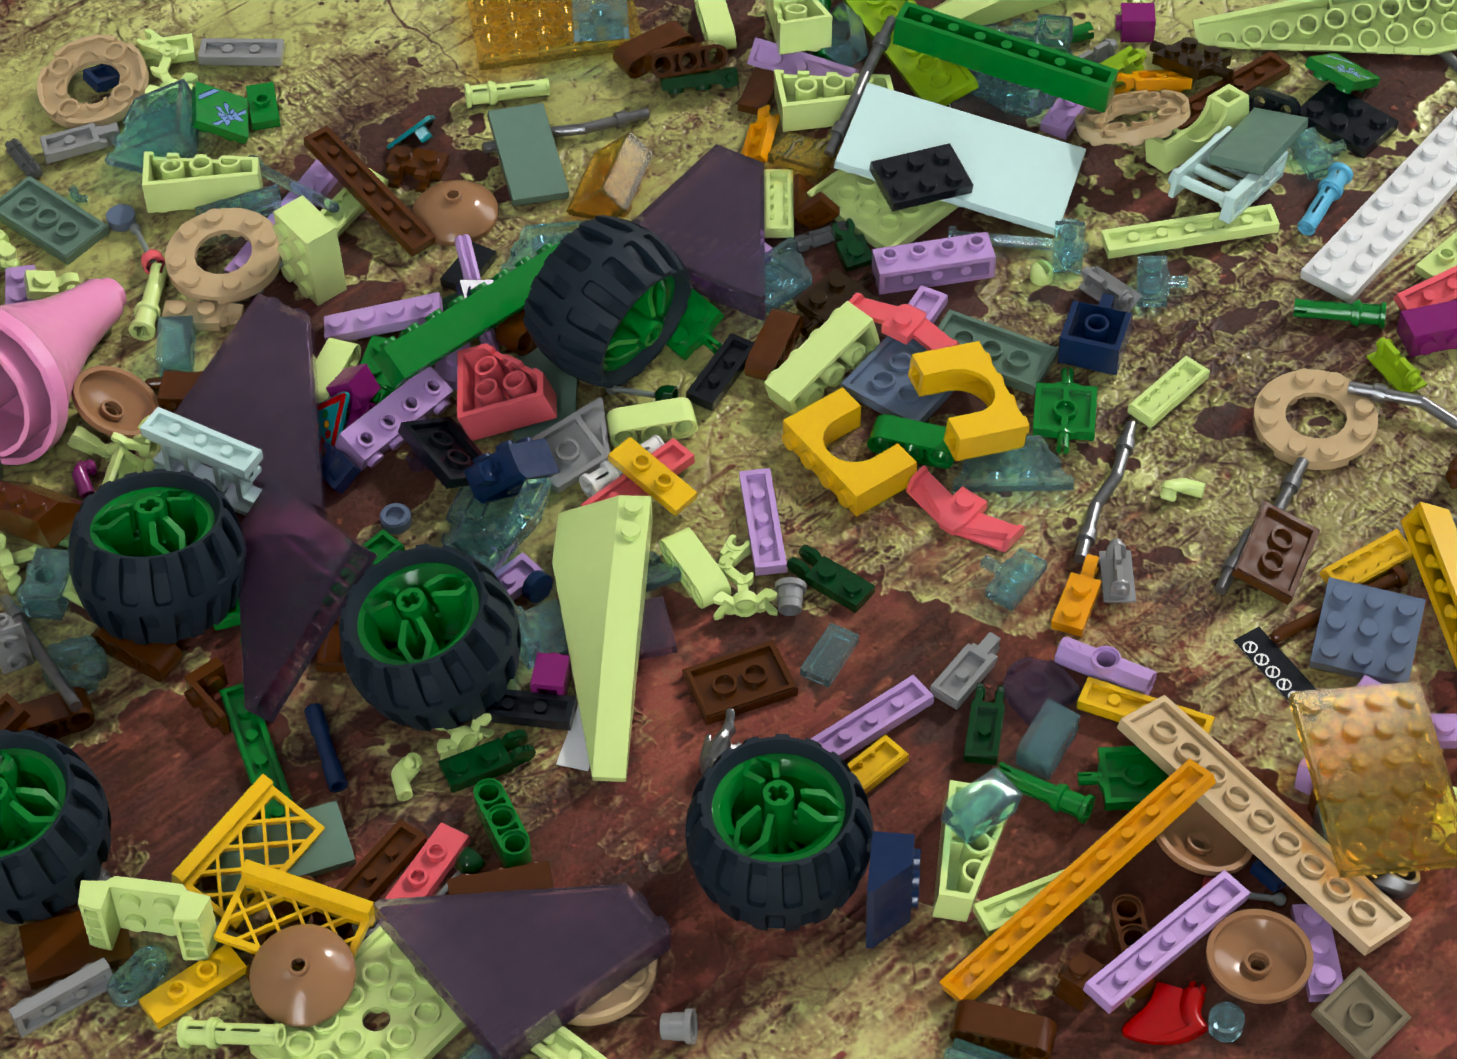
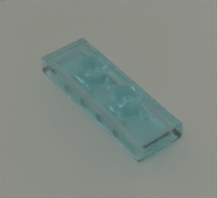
M275 184L195 207L196 216L213 208H242L257 212L263 216L270 215L281 207V191L278 185Z

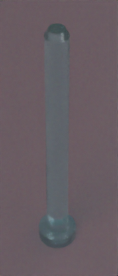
M258 157L262 177L299 196L303 195L308 201L331 213L339 211L340 207L337 202L264 165L263 160Z
M949 226L948 238L979 232L956 231V226ZM988 233L992 246L1087 253L1089 251V244L1084 241Z

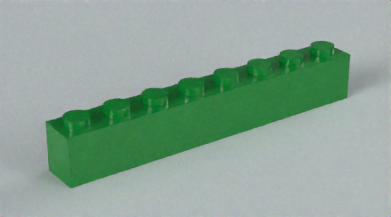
M907 1L895 19L893 44L1104 113L1114 96L1119 72L1117 69Z
M551 242L545 244L536 251L537 256L531 259L529 255L523 257L514 264L516 267L514 270L509 272L507 268L503 269L492 277L494 282L489 285L485 281L478 284L470 291L472 295L469 297L458 296L448 304L449 309L442 312L438 308L425 317L427 322L422 325L415 322L402 331V337L396 339L395 336H391L379 345L381 351L373 359L392 387H398L523 310L535 276L538 275L548 255L552 254L561 242L554 246Z

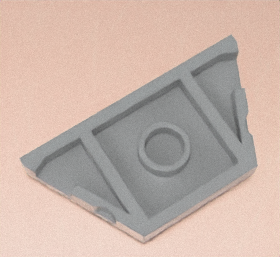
M601 397L532 437V440L546 439L560 471L540 484L560 493L577 483L581 475L592 473L600 468L602 462L608 461L610 449L604 404Z

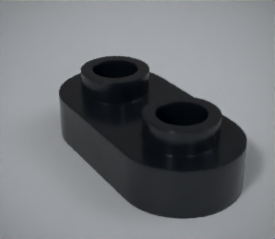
M1262 86L1254 87L1247 93L1249 95V113L1256 107L1300 116V103L1293 96ZM1258 96L1262 97L1265 103L1259 102ZM1284 105L1289 106L1291 112H1287L1284 109Z

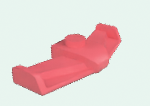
M855 293L849 300L851 304L870 316L875 323L882 324L881 333L905 345L912 339L916 340L928 351L960 345L958 341L950 338L926 318L925 311L910 304L894 306L865 298L860 293Z
M925 465L909 480L906 492L939 524V528L952 536L956 535L1006 553L1025 534V526L1019 524L1017 526L983 514L987 510V501L963 486L952 495L928 471Z

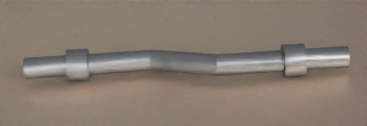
M889 15L881 31L876 33L872 41L873 47L860 72L851 97L839 121H835L830 131L832 136L824 150V154L828 157H834L841 141L844 140L867 82H869L882 52L887 51L891 42L890 36L895 28L896 18Z
M648 108L630 112L623 110L613 113V116L586 123L550 126L553 138L584 135L613 127L617 129L629 127L630 123L649 119L650 114ZM494 140L482 143L484 154L497 151Z
M1349 381L1347 393L1371 397V401L1383 403L1385 400L1419 407L1452 429L1457 430V416L1425 396L1388 389L1387 385L1379 383L1369 385Z
M1130 420L1125 423L1122 436L1117 439L1115 446L1117 454L1112 472L1090 502L1084 525L1079 528L1076 538L1078 546L1074 556V560L1078 563H1084L1086 555L1089 554L1090 547L1094 546L1097 537L1096 526L1101 508L1123 479L1128 458L1133 454L1136 443L1134 436L1137 429V423Z
M1298 457L1291 472L1284 476L1280 486L1281 491L1274 506L1285 511L1293 494L1298 493L1303 483L1302 476L1309 464L1306 458ZM1252 525L1243 531L1233 553L1225 559L1221 567L1222 574L1214 588L1215 592L1220 595L1227 593L1233 579L1236 578L1231 573Z

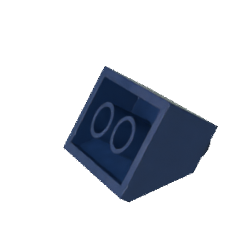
M872 832L867 885L866 948H874L909 923L911 908H918L921 849L914 848L915 834Z

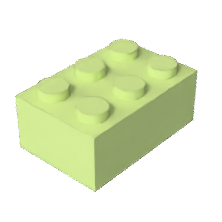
M303 195L273 211L275 220L273 229L278 237L279 246H277V250L282 258L283 266L281 270L288 282L293 281L298 286L301 294L306 299L310 298L317 306L347 290L336 226Z

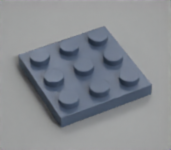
M889 336L841 383V388L843 387L855 400L881 414L926 422L954 392L946 391L919 397L908 378V371L912 354L928 350L913 339L905 345Z
M1329 577L1309 667L1362 679L1366 675L1384 685L1407 690L1426 599Z

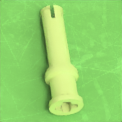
M549 79L496 84L492 80L488 81L487 84L479 85L464 83L467 109L472 108V105L487 103L495 106V104H498V101L550 96Z
M162 263L151 265L142 300L135 305V319L130 322L128 328L131 336L141 341H148L154 337L156 332L154 325L161 315L159 302L168 276L166 265H164L162 273H160Z
M183 1016L179 1020L176 1031L179 1046L187 1049L192 1045H206L209 1049H217L223 1044L282 1047L286 1040V1029L282 1023H224L218 1017H210L208 1020H193L190 1016Z

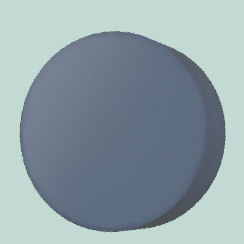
M126 204L115 205L106 213L108 226L113 231L124 232L130 230V226L137 221L134 209Z
M400 503L385 506L380 512L382 529L390 534H400L407 531L412 524L410 509Z

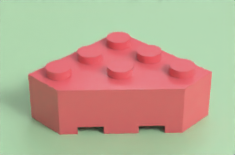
M487 343L457 351V419L472 441L557 418V395L542 371L525 366L522 361L507 353L503 355L497 352L493 346Z

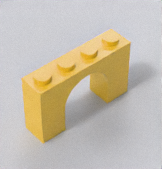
M979 341L912 354L908 378L919 397L946 391H964L977 396L988 407L979 412L948 418L943 440L955 461L1024 447L1026 435L1030 429L1028 419L1020 412L1014 395L1009 393L1002 375L996 371L992 364L990 354L985 352Z
M842 387L784 419L782 441L788 450H793L800 457L804 467L808 470L811 469L818 476L821 484L826 489L829 488L837 496L840 504L844 508H849L857 517L906 489L910 478L917 472V462L899 444L892 446L871 459L861 462L844 461L833 456L826 448L836 439L861 426V405Z

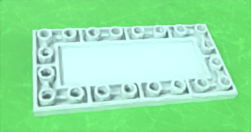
M867 82L835 160L834 168L875 181L869 170L871 161L950 143L974 186L972 193L941 201L1057 236L1085 156V148Z

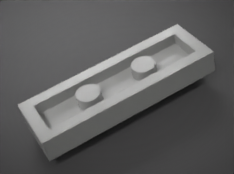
M202 38L198 54L199 65L282 66L285 43L284 39Z
M103 957L96 962L86 964L78 972L67 978L53 982L47 989L36 995L22 999L16 1006L8 1010L15 1028L22 1038L115 987L116 983L111 968Z

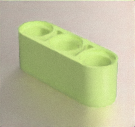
M694 0L704 40L716 42L727 50L736 49L735 30L726 0ZM716 48L711 49L709 53L717 52Z
M329 338L326 341L300 389L299 405L301 407L310 408L331 398L326 387L344 368L358 365L361 356L360 345L335 338Z
M684 397L612 409L605 416L610 442L615 448L628 437L642 444L656 434L665 442L672 438L677 440L690 437L698 429L692 403L688 398Z
M687 527L659 540V547L665 561L699 608L703 609L714 604L713 596L721 591L731 596V587L726 576L691 528Z

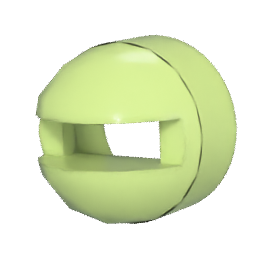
M1042 259L1032 264L1030 268V280L1032 283L1045 286L1053 281L1054 270L1049 261Z

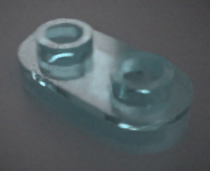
M152 945L139 949L108 980L107 990L111 1001L120 1007H130L139 1002L138 999L146 995L166 976L169 970V962L165 951L158 946ZM150 966H156L153 970H147ZM125 990H132L129 993L122 994Z

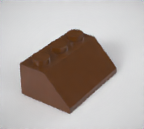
M0 480V530L52 550L70 534L76 513L79 512L83 501L33 483Z

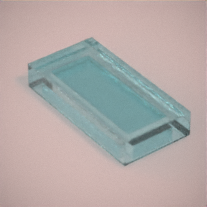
M830 623L801 666L800 675L830 687L859 643V634Z

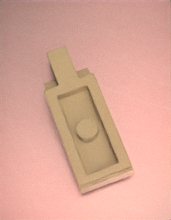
M166 300L160 322L164 330L221 331L222 327H227L228 325H245L246 313L243 304H218V301Z

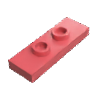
M441 822L385 897L386 904L397 910L401 907L416 918L420 907L427 903L454 866L457 855L464 847H468L470 844V836Z

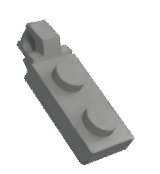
M93 122L39 138L47 164L90 153L122 142L117 122L104 126H95Z
M989 632L979 645L975 643L970 645L968 643L931 685L930 692L934 697L957 710L975 690L977 683L980 684L994 668L995 663L998 661L996 654L1001 648L999 646L1001 638Z

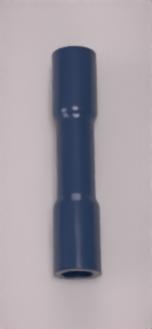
M319 703L310 704L304 709V714L322 762L321 767L328 789L334 793L341 792L347 788L348 782L341 761L336 754L324 708Z

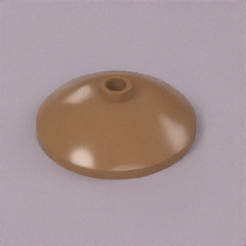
M449 180L433 185L425 190L416 199L412 213L435 236L436 244L455 246V238L458 235L467 234L472 242L487 235L498 220L499 209L495 196L484 186L466 180Z
M95 366L84 370L76 378L72 390V400L81 417L91 427L110 437L113 432H117L133 439L135 435L141 434L138 428L140 422L159 407L156 394L142 379L126 370L112 366Z
M1197 801L1156 837L1162 850L1175 863L1201 875L1217 876L1223 870H1226L1229 874H1234L1247 865L1253 854Z
M1246 909L1226 916L1213 928L1206 946V962L1214 980L1232 996L1251 1003L1272 1004L1291 998L1306 985L1313 968V949L1307 935L1291 919L1270 910ZM1252 967H1259V968H1261L1262 970H1261V971L1254 970V969H1252Z
M312 924L290 926L268 938L257 951L250 968V989L258 1007L273 1021L290 1027L314 1026L336 1015L349 1000L356 982L355 961L346 942L335 932ZM297 963L305 964L301 971H294L293 967Z

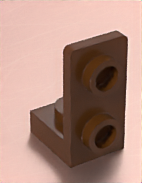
M797 174L794 176L793 190L794 216L797 221L805 224L811 230H815L840 215V207L821 191L809 198L807 192L814 185L801 174Z
M215 657L184 676L187 688L184 695L194 709L200 708L206 723L212 729L217 727L225 736L230 733L226 714L213 701L210 695L218 693L219 690L229 683L224 664L218 657Z

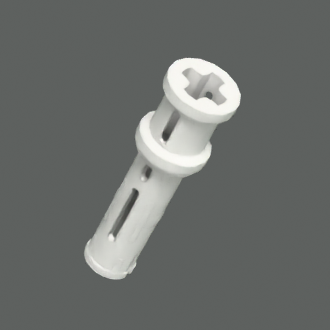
M655 434L640 445L649 453H653L665 443L660 436ZM605 460L597 470L590 474L584 473L581 475L579 483L584 493L590 498L624 473Z

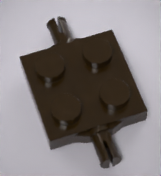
M1192 37L1182 38V40L1172 45H1165L1154 40L1150 45V51L1155 52L1153 53L1152 64L1196 81L1208 76H1218L1229 81L1234 76V70L1227 68L1231 63L1232 54L1221 51V48L1217 46H1207L1199 43L1197 39Z
M837 268L831 271L797 300L796 308L810 320L805 326L800 328L801 334L805 338H809L812 331L820 328L829 319L831 313L835 309L840 308L846 301H849L855 293L863 294L865 298L880 302L879 298L866 290L871 284L875 283V276L871 272H867L858 281H855Z

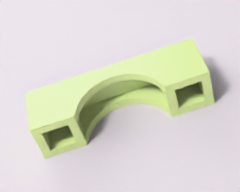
M1230 84L1208 96L1200 116L1189 127L1183 130L1175 128L1168 137L1145 139L1146 162L1165 174L1186 162L1206 145L1215 133L1219 134L1227 126H1231L1234 129L1249 114V95Z

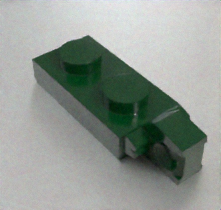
M736 67L667 78L659 77L661 89L667 91L668 94L683 93L684 88L695 87V90H708L712 88V84H719L726 89L738 85V73Z

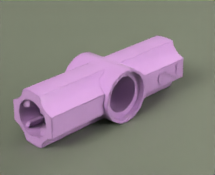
M1067 636L1061 640L1054 658V663L1148 696L1153 689L1157 676L1156 671L1121 658L1119 651L1114 647L1100 646L1095 648Z

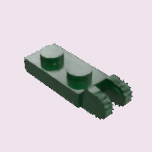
M804 544L798 551L802 560L792 557L787 561L788 570L804 580L808 586L854 613L875 593L874 584L826 556L822 557L818 550ZM805 562H808L813 568L810 569Z
M977 683L975 700H972L964 762L997 766L1005 704H1003L1005 687H997L995 703L984 702L985 684Z
M518 729L508 732L502 739L497 738L438 761L439 769L451 793L476 785L482 779L494 778L512 771L514 767L534 758L536 751L533 745H524L528 740L525 730Z

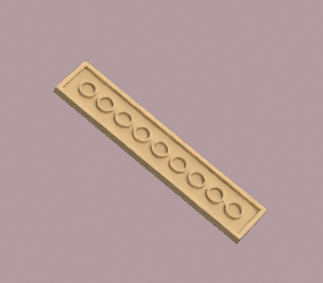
M1166 695L1120 719L1117 729L1168 776L1173 774L1189 758L1213 773L1216 784L1204 793L1197 802L1364 956L1408 928L1412 921L1408 914Z

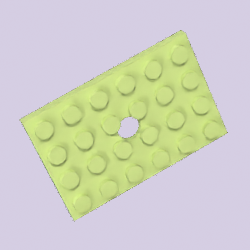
M400 907L362 942L354 959L356 982L353 992L345 1006L336 1015L314 1026H285L286 1040L282 1047L250 1045L249 1048L251 1054L257 1059H432L502 992L501 985ZM370 1012L375 1014L386 1012L390 1016L388 1026L380 1031L366 1029L363 1025V1020Z

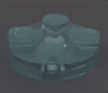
M92 636L66 639L59 643L50 644L46 648L71 688L80 687L89 694L99 687L98 682L102 680L103 676L106 678L108 675L109 663L106 653ZM76 663L81 664L78 666L79 670L72 671L70 667L71 665ZM41 667L46 685L52 691L53 689L57 691V689L55 688V686L53 685V683Z

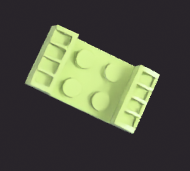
M114 876L106 881L81 880L78 906L89 943L94 947L113 951L120 928L129 929L134 932L162 933L166 936L177 935L183 960H208L218 943L213 938L218 926L216 925L210 896L187 891L183 884L121 876Z

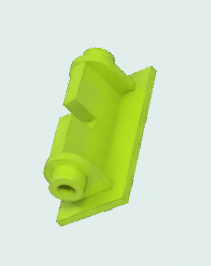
M1130 45L1099 64L1117 69L1125 74H1131L1132 71L1145 69L1143 63L1145 58H1147V54L1144 49H1133ZM1117 81L1116 86L1121 84L1123 81Z
M1380 338L1376 342V352L1366 356L1395 390L1412 393L1427 386V383L1420 376V370L1414 368L1405 357H1402L1391 339Z

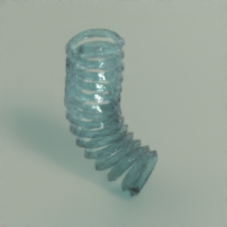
M71 185L72 187L68 191L72 199L78 203H88V196L80 195L76 186Z

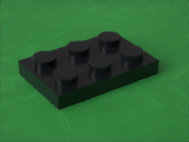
M1330 82L1301 106L1300 116L1308 118V128L1363 159L1397 130L1399 122L1397 119L1352 94H1346L1337 90L1335 85Z
M950 143L870 162L869 170L892 212L969 194L973 190L974 185Z
M451 416L401 422L398 433L446 489L470 486L463 470L474 465L473 459L483 453Z

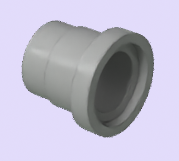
M785 577L777 580L774 591L777 592L778 612L785 616L800 614L802 612L803 595L807 591L806 582L795 577Z
M686 1008L685 1012L662 1013L660 1017L661 1039L685 1041L686 1044H695L698 1036L696 1010L694 1008Z

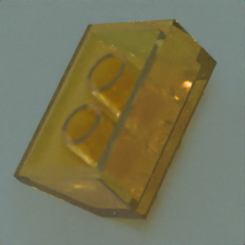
M630 131L593 153L566 212L571 216L591 220L595 219L598 215L617 218L627 216L633 207L631 203L634 197L641 190L642 186L640 183L650 170L649 163L654 153Z

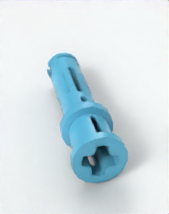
M1334 162L1329 166L1328 175L1318 184V194L1297 224V228L1302 234L1307 236L1313 235L1333 201L1340 199L1343 195L1345 184L1350 183L1353 179V171L1346 164Z

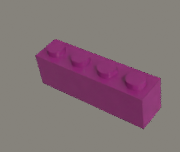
M1457 300L1400 312L1396 332L1409 357L1457 349Z

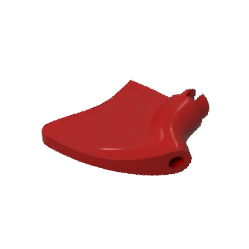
M1191 981L1188 984V988L1182 989L1157 982L1150 1001L1140 1012L1124 1024L1122 1035L1127 1039L1152 1045H1176L1197 1039L1209 1028L1201 1015L1206 999L1204 996L1207 992L1206 986L1203 983L1198 986L1196 985L1197 981Z

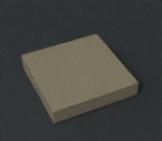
M1360 967L1351 973L1310 1014L1355 1059H1371L1412 1018Z

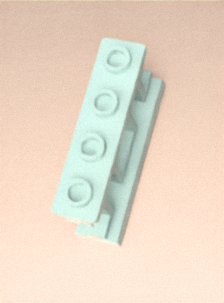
M157 407L140 426L142 436L161 446V451L153 459V464L157 465L154 469H166L167 471L175 472L183 470L191 472L194 476L201 479L206 478L210 480L226 496L235 512L251 519H256L271 501L269 493L253 486V481L262 471L261 466H258L263 460L261 449L160 407Z

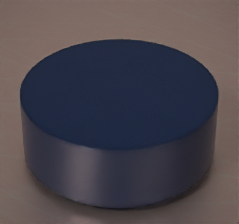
M536 570L529 574L522 586L523 597L534 604L542 602L552 589V577L541 570Z

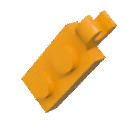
M1167 69L1132 71L1131 74L1118 72L1117 81H1123L1124 85L1119 88L1116 87L1114 95L1127 93L1131 89H1135V91L1148 90V92L1159 90L1183 92L1184 89H1192V78Z
M769 104L758 109L757 121L749 126L738 163L744 171L756 166L760 167L769 159L777 125L780 121L778 114L770 115L769 110L771 106Z
M1087 554L1081 574L1071 572L1051 620V629L1082 637L1101 590L1102 581L1095 579L1099 570L1097 565L1100 557Z

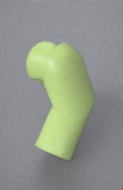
M1187 478L1165 480L1160 486L1162 488L1160 498L1173 502L1176 500L1177 492L1203 498L1206 483Z
M408 753L391 771L392 782L399 801H407L413 797L410 782L418 774L422 765V758L417 753Z

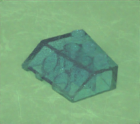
M184 78L134 98L123 121L126 127L122 134L116 135L113 141L116 147L113 153L107 154L104 161L107 165L143 174L144 151L154 152V155L157 157H166L167 153H179L180 158H192L197 154L199 130L192 127V90Z

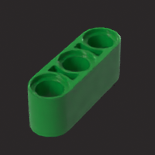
M882 414L876 417L867 441L868 448L875 454H880L899 444L918 464L947 469L953 466L955 460L943 440L946 427L898 416Z
M492 778L482 779L477 782L473 790L476 813L503 867L511 868L532 862L529 835L503 785L498 780Z

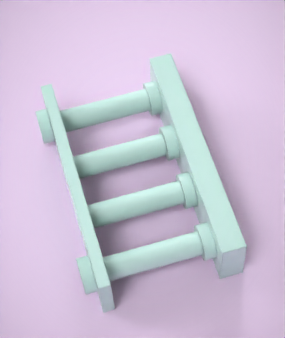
M1227 126L1219 134L1215 133L1212 139L1179 168H1174L1168 179V184H1170L1168 197L1174 198L1184 188L1219 203V207L1222 208L1219 220L1228 224L1283 176L1289 153L1285 151L1264 175L1219 167L1244 178L1237 181L1209 168L1211 166L1209 164V154L1233 130L1231 126ZM1200 176L1230 191L1224 193L1195 179Z

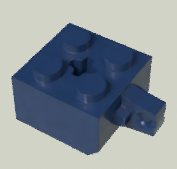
M1103 293L1099 305L1073 300L1060 335L1058 363L1117 375L1131 335L1133 313L1113 309L1115 296Z
M531 436L520 439L513 443V440L504 441L495 446L496 452L492 454L485 453L474 458V465L463 470L474 497L482 504L515 498L560 472L546 439L532 440Z

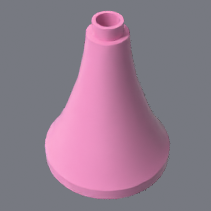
M89 279L72 289L44 299L0 305L1 464L21 465L34 461L51 449L61 438L67 423L68 406L75 380L81 373L88 356L123 313V307L127 300L126 293L123 287L114 279Z

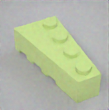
M765 0L779 55L801 51L816 52L821 50V48L831 47L833 16L818 0Z
M774 69V95L783 132L833 126L835 121H839L860 73H853L851 77H843L838 72H827L826 76L809 75V71L798 70L797 75L784 74V70ZM871 75L868 83L894 90L890 75Z
M144 151L142 189L148 213H166L168 211L195 210L197 208L224 207L238 204L250 205L263 202V181L258 157L222 155L218 160L207 157V154H196L194 158H180L179 153H167L166 157H157L154 155V152Z
M846 301L840 308L835 309L820 328L812 331L809 338L798 349L793 350L788 359L778 369L773 370L768 375L764 385L769 399L793 415L822 398L824 389L828 386L836 387L842 383L844 374L851 369L855 370L880 344L874 320L849 301Z
M954 780L949 781L943 802L932 917L967 922L1009 818L1017 791Z

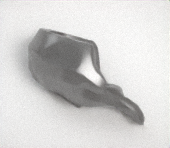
M731 708L726 709V719L722 729L712 740L711 734H707L699 755V765L702 774L708 767L712 768L716 758L728 748L734 749L741 745L740 742L731 744V738L736 733L734 726L735 711Z
M1397 854L1390 857L1377 858L1373 863L1379 868L1373 865L1352 864L1384 894L1391 898L1407 899L1419 888L1421 879L1419 870L1413 863Z

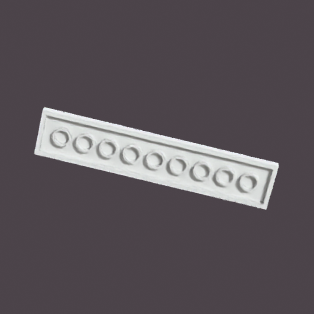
M1456 107L1301 269V279L1348 303H1352L1457 190Z

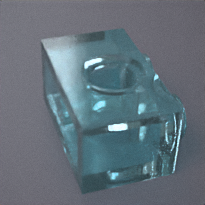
M572 0L574 42L629 39L627 0Z
M37 547L33 560L30 559L28 561L25 582L18 588V603H21L28 617L63 620L69 603V599L62 595L70 574L68 550Z

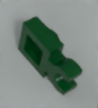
M851 218L846 220V231L840 230L837 223H833L831 233L835 239L839 240L834 248L845 272L872 264V253L864 235L855 236L853 233L855 229L853 220Z

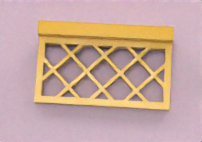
M262 774L172 872L171 883L183 884L187 891L203 894L194 885L201 877L217 876L218 893L203 895L211 897L214 915L222 919L225 913L223 910V899L232 898L235 891L222 892L221 875L241 874L240 870L244 864L243 850L264 849L265 865L288 873L325 831V827L275 788L273 781ZM274 798L284 806L285 817L265 819L266 805ZM289 811L293 813L296 817H290ZM261 812V819L254 820ZM305 823L314 831L307 839L292 840L290 824ZM286 824L287 840L267 842L266 825ZM262 826L263 842L243 844L242 832L247 827ZM238 838L239 844L231 845ZM299 846V848L293 853L292 847ZM288 847L289 859L284 864L269 865L268 848ZM239 851L240 867L220 869L219 857L224 852ZM214 863H216V869L209 870V868ZM246 889L243 896L244 909L263 901L260 892ZM255 896L248 904L247 897ZM218 899L219 906L212 900ZM245 919L233 922L229 927L236 931Z
M246 859L240 870L242 877L213 938L217 942L256 955L261 947L257 940L258 936L274 929L278 932L281 930V926L297 919L300 920L301 924H305L304 916L319 912L325 915L328 922L321 926L336 934L335 928L347 922L359 926L355 936L344 940L355 959L368 928L373 927L378 914L373 901ZM247 888L260 892L264 900L244 909L241 902ZM282 901L292 903L296 912L276 920L271 906ZM298 905L305 908L299 910ZM239 906L241 911L236 913L237 908ZM267 908L273 922L253 930L248 916ZM330 916H331V917H334V918H337V919L331 921ZM243 918L245 919L250 932L238 937L226 934L231 923ZM253 939L254 943L248 942V940ZM297 963L293 968L302 970L305 964Z

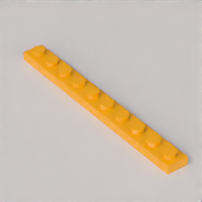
M1189 758L940 980L939 983L942 989L957 1002L966 999L975 1000L1216 784L1214 774Z

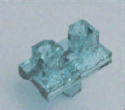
M1067 218L1055 221L1052 261L1054 272L1070 271L1081 274L1085 222Z

